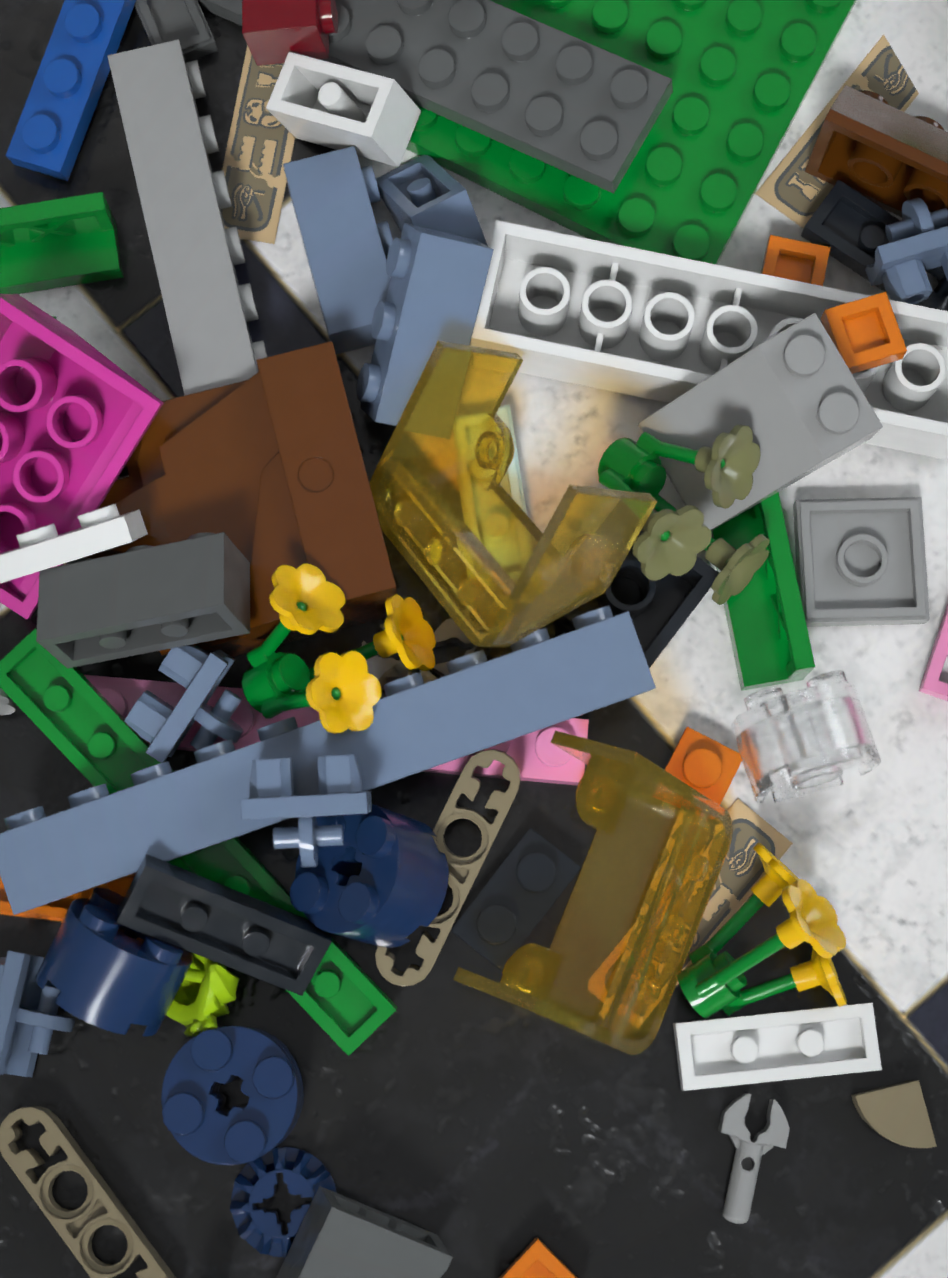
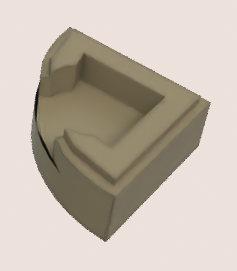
M910 1080L851 1095L861 1118L882 1137L896 1144L911 1148L937 1147L919 1080Z

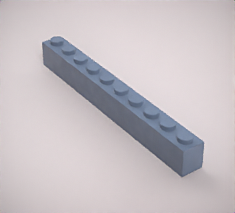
M610 606L595 609L572 618L575 627L574 631L550 639L547 628L527 633L509 641L512 653L487 661L484 650L462 656L446 663L450 675L424 683L421 672L383 685L387 697L380 699L377 704L372 706L373 722L369 728L363 731L347 729L344 732L333 734L323 728L320 720L298 728L295 717H291L258 729L257 733L260 742L235 750L232 739L199 749L194 752L197 764L172 772L168 761L132 773L130 775L134 786L109 795L106 784H102L72 794L67 797L71 808L46 817L43 806L7 817L4 819L7 831L0 833V877L13 915L136 873L146 854L167 862L289 819L241 820L240 799L250 798L249 782L253 760L292 758L294 795L319 794L317 756L356 754L362 777V790L365 792L651 691L656 686L629 611L613 617Z

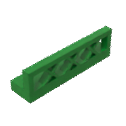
M103 192L0 208V294H24L124 278L116 221Z
M779 492L711 530L713 539L723 538L736 550L742 545L750 543L760 534H763L770 540L766 548L769 550V555L763 565L754 572L751 581L744 590L737 595H732L724 603L741 691L801 681L815 668Z

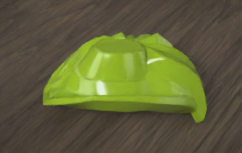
M193 953V962L166 1014L172 1020L186 1027L184 1034L187 1037L197 1036L203 1031L218 1028L216 1017L229 1014L230 1011L227 1003L236 1000V988L240 980L239 977L227 971V966Z

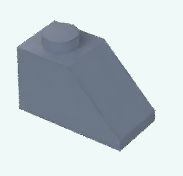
M422 155L376 178L379 194L401 234L404 223L475 239L488 246L467 190L429 155Z

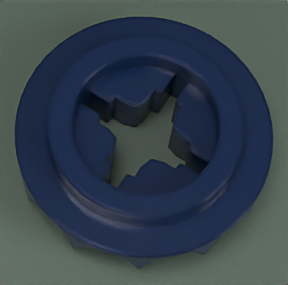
M279 1147L274 1148L252 1162H248L234 1181L230 1211L239 1236L246 1240L260 1254L286 1258L312 1202L303 1203L302 1207H297L291 1211L290 1221L287 1223L288 1232H284L283 1222L279 1221L277 1211H266V1207L256 1208V1203H262L265 1199L276 1194L279 1173H283V1181L287 1184L289 1194L301 1195V1198L312 1197L313 1201L319 1186L335 1193L337 1191L330 1172L318 1158L301 1149Z

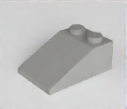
M816 313L811 314L757 345L638 423L642 433L648 432L662 442L699 450L703 446L712 448L716 437L720 433H730L737 424L746 425L752 429V442L760 447V462L752 473L753 485L749 495L743 500L735 499L729 508L724 509L714 505L712 491L707 489L704 483L705 473L698 472L695 465L659 457L662 467L665 468L667 476L684 505L696 506L703 513V524L710 531L870 440L883 427Z

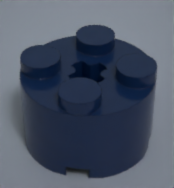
M372 804V812H368V814L317 816L318 826L343 825L344 845L319 847L317 867L303 868L299 852L295 880L290 888L291 904L296 910L303 912L313 925L323 931L385 948L404 945L411 941L406 939V937L412 934L419 926L428 927L438 915L445 899L449 867L445 853L438 851L432 837L436 836V834L429 826Z
M96 887L93 889L90 898L76 899L70 904L36 974V982L43 991L49 980L60 990L55 1003L65 1011L89 1024L123 1035L127 1034L131 1024L146 1025L142 1037L155 1035L193 962V953L116 923L118 908L124 897L109 889Z
M224 1026L203 1031L183 1045L167 1068L161 1094L163 1122L176 1141L187 1152L200 1160L217 1165H239L252 1162L283 1142L294 1129L300 1117L304 1102V1089L299 1067L287 1046L274 1035L261 1029L247 1026ZM237 1077L243 1079L241 1092L249 1096L248 1104H240L228 1110L224 1107L226 1097L219 1092L221 1084L234 1082Z

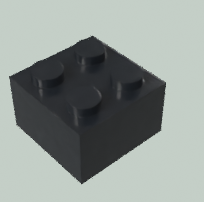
M616 496L540 594L536 603L548 611L554 625L564 633L575 630L572 618L595 609L610 606L613 617L629 611L648 667L650 668L712 587L719 572L697 556L693 568L684 575L673 576L669 573L657 581L648 579L641 571V562L633 555L634 543L644 533L642 530L643 522Z

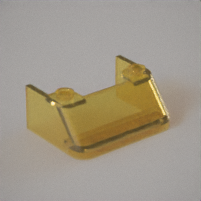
M438 340L369 484L382 531L466 637L479 647L504 648L511 646L603 594L612 583L654 509L657 500L649 493L569 485L544 533H542L500 485L512 462L514 443L509 428L496 413L523 359L517 353Z
M555 730L550 743L587 765L585 773L576 789L577 810L582 821L597 831L550 949L534 943L520 947L506 962L500 983L458 967L453 980L630 1055H637L651 1045L659 1031L678 982L677 975L683 969L730 848L733 835L732 819L725 808L639 753Z

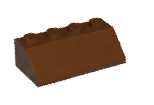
M845 85L823 122L805 172L834 186L840 180L884 210L901 218L903 203L906 200L917 197L925 202L929 212L944 208L948 210V132L931 118L924 116L914 117L890 106L877 93L867 90L858 91Z

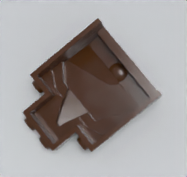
M332 341L258 359L256 361L259 372L249 380L162 401L164 404L119 477L129 475V477L116 480L99 507L102 508L116 504L119 515L139 509L148 534L133 542L83 558L96 559L121 554L139 545L159 546L184 541L197 533L218 534L224 532L250 562V633L193 644L209 653L221 649L231 657L248 653L265 641L280 622L279 613L270 604L269 596L274 590L272 575L281 565H289L295 569L306 563L314 565L323 572L327 582L337 585L342 590L346 599L345 604L340 609L344 622L338 630L387 618L385 601L387 598L397 594L396 584ZM318 630L312 635H306L299 631H291L281 644L327 632ZM170 649L161 650V655H167Z

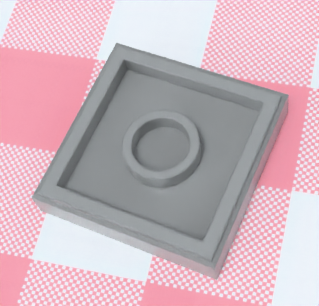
M921 497L810 499L795 501L793 504L797 582L807 627L925 624L930 620Z

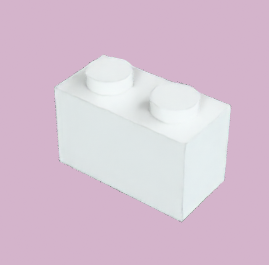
M288 52L266 106V109L296 139L336 150L355 146L357 156L399 167L421 113V110L395 79Z

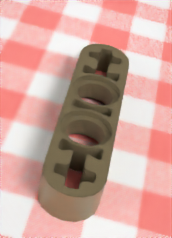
M496 749L479 752L470 758L457 780L433 830L436 836H432L438 851L446 855L449 867L448 884L453 891V902L447 911L438 914L428 926L440 929L437 939L432 938L425 931L418 943L416 954L424 959L421 967L416 964H410L405 972L399 971L394 967L396 956L388 951L389 948L377 946L375 954L377 968L382 977L391 984L402 987L415 985L424 980L434 966L518 793L521 783L520 768L514 758L506 752ZM495 760L505 765L502 776L510 781V785L506 792L495 789L490 795L485 808L498 811L494 822H490L477 810L459 807L457 802L462 793L472 802L475 800L481 787V781L473 776L474 770L477 766L488 768ZM464 818L471 820L481 831V846L471 855H456L445 844V830L456 819Z
M41 1106L19 1108L4 1119L0 1126V1152L90 1278L114 1277L130 1268L139 1255L146 1262L147 1267L135 1273L138 1278H176L58 1116L50 1109ZM22 1120L29 1126L40 1122L44 1125L46 1132L41 1135L39 1141L49 1157L56 1155L61 1148L68 1156L67 1160L49 1167L40 1179L33 1169L45 1164V1161L34 1148L21 1151L16 1144L23 1135L21 1128L18 1126ZM64 1171L79 1173L85 1179L88 1186L86 1200L76 1210L61 1208L53 1197L52 1187L54 1181ZM112 1225L118 1227L127 1238V1252L124 1258L116 1264L103 1263L93 1253L92 1238L101 1226Z

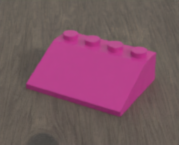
M0 294V553L19 548L16 535L54 523L58 535L81 528L77 516L100 507L164 404L73 330L19 294ZM39 571L0 583V603L26 620L31 618L38 607Z

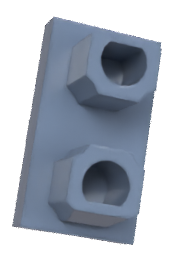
M917 197L906 200L902 206V221L886 225L885 232L889 243L876 248L875 264L868 265L865 271L871 287L883 283L891 300L915 305L928 299L933 291L926 270L942 266L948 281V210L944 208L929 212L927 205L921 198Z
M193 644L170 649L158 670L187 689L174 708L147 690L139 697L125 718V722L139 736L151 743L145 753L160 763H164L167 757L174 755L195 721L202 725L190 743L195 749L199 750L213 745L218 736L225 740L232 739L233 743H237L244 731L230 718L242 699L235 693L225 689L214 707L207 704L236 659L221 649L209 653Z
M356 754L317 756L319 794L294 795L292 758L253 760L249 782L250 798L240 799L241 820L298 817V827L273 829L274 849L299 848L302 867H317L319 847L344 845L343 825L318 826L317 816L368 814V812H372L371 791L363 792L362 777Z
M8 951L7 957H0V1075L9 1074L32 1077L37 1055L48 1054L53 1030L73 1031L75 1019L57 1015L59 1005L55 1003V1000L60 990L55 988L48 980L42 991L36 982V974L45 957Z

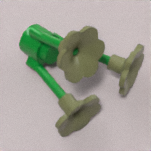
M737 424L730 433H720L716 437L712 448L703 446L699 450L662 442L648 432H644L637 442L626 437L617 439L603 453L598 467L599 483L613 491L643 522L642 530L644 533L635 541L633 555L641 562V571L648 579L657 581L669 573L673 576L686 574L695 565L697 554L705 550V558L721 571L715 578L711 589L714 591L712 600L718 605H722L732 595H737L744 590L751 581L754 572L767 559L769 550L766 548L770 540L763 534L756 536L750 543L744 544L736 550L723 538L717 540L712 538L710 529L703 524L704 515L696 506L686 505L677 510L659 495L667 476L666 470L662 467L659 458L661 456L693 464L698 472L705 473V486L712 491V501L717 507L729 508L735 499H745L752 489V473L758 467L761 455L760 447L752 442L753 432L749 426ZM645 503H647L657 512L654 513Z

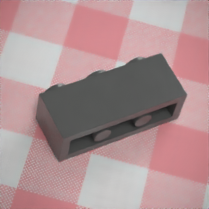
M224 532L218 534L197 533L188 537L187 540L159 546H134L125 553L96 559L79 558L67 562L66 565L39 571L36 641L66 668L250 633V562Z

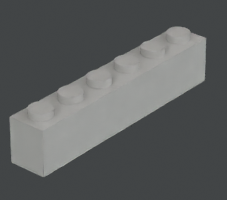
M179 39L107 55L184 395L249 380L259 372L256 360L266 358L268 355L264 340L252 343L248 322L258 320L259 318L250 283L239 285L234 265L245 263L237 226L225 229L221 209L232 207L224 171L212 173L208 154L218 152L219 148L211 116L199 117L195 99L206 97L198 61L186 62Z

